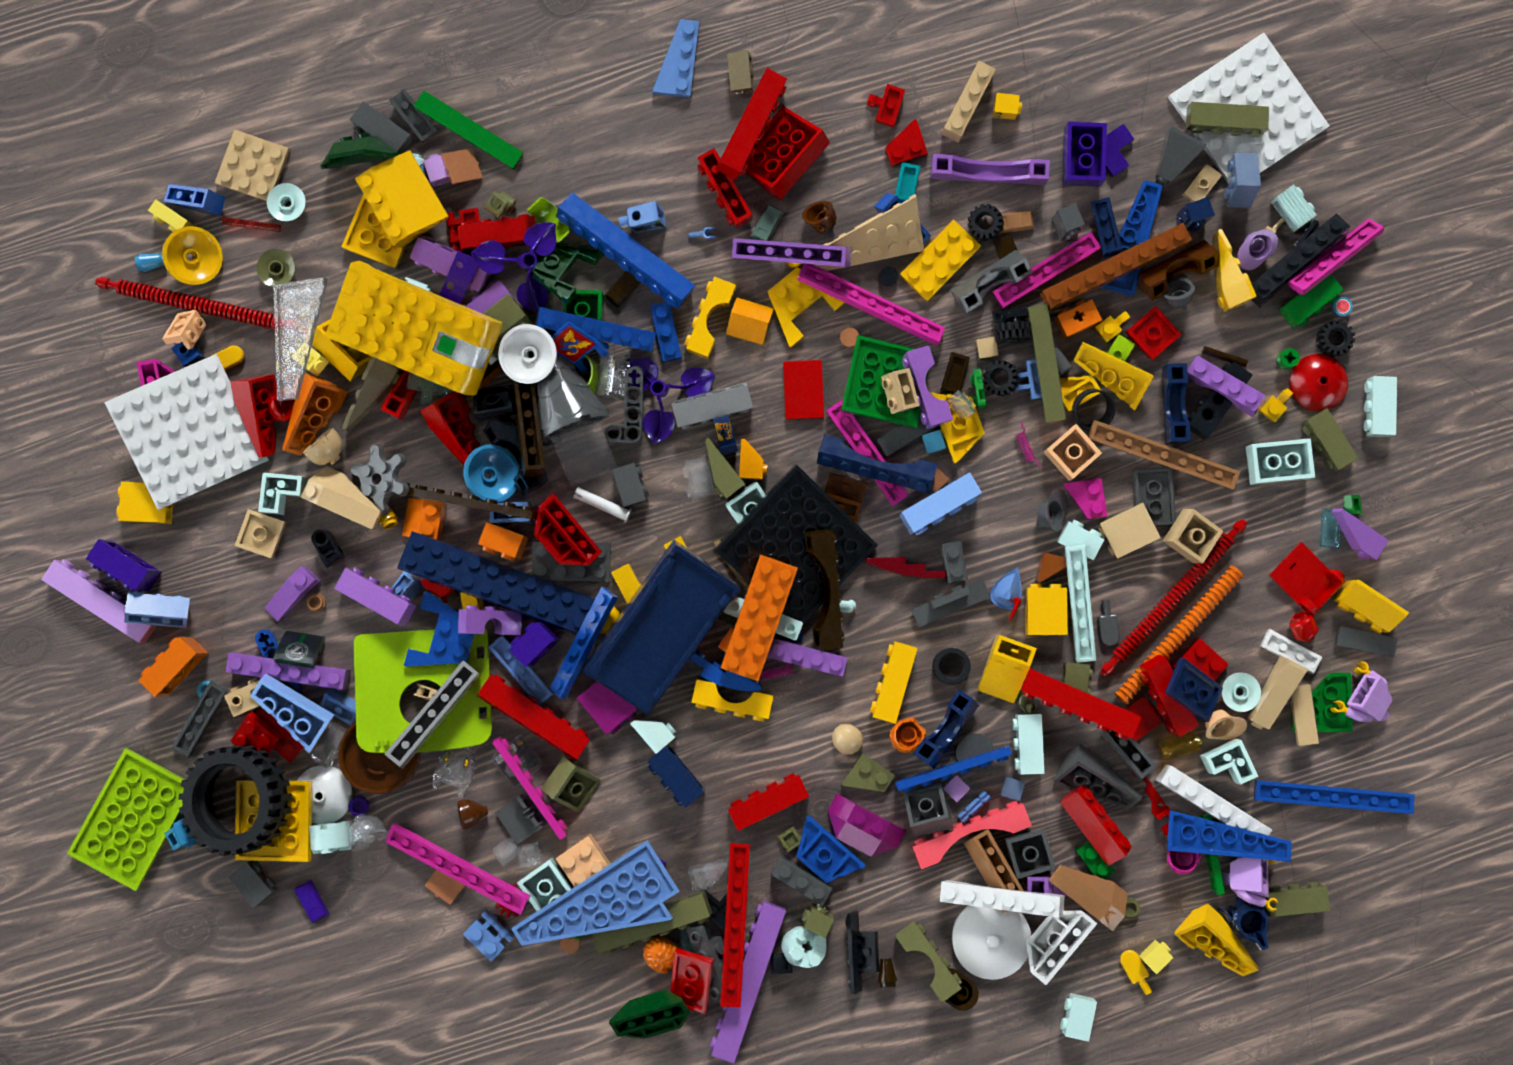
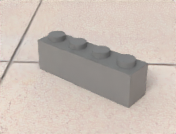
M746 382L671 402L677 427H682V429L693 427V424L701 422V424L709 423L716 417L724 415L730 417L731 413L738 412V414L747 413L750 411V408H753Z

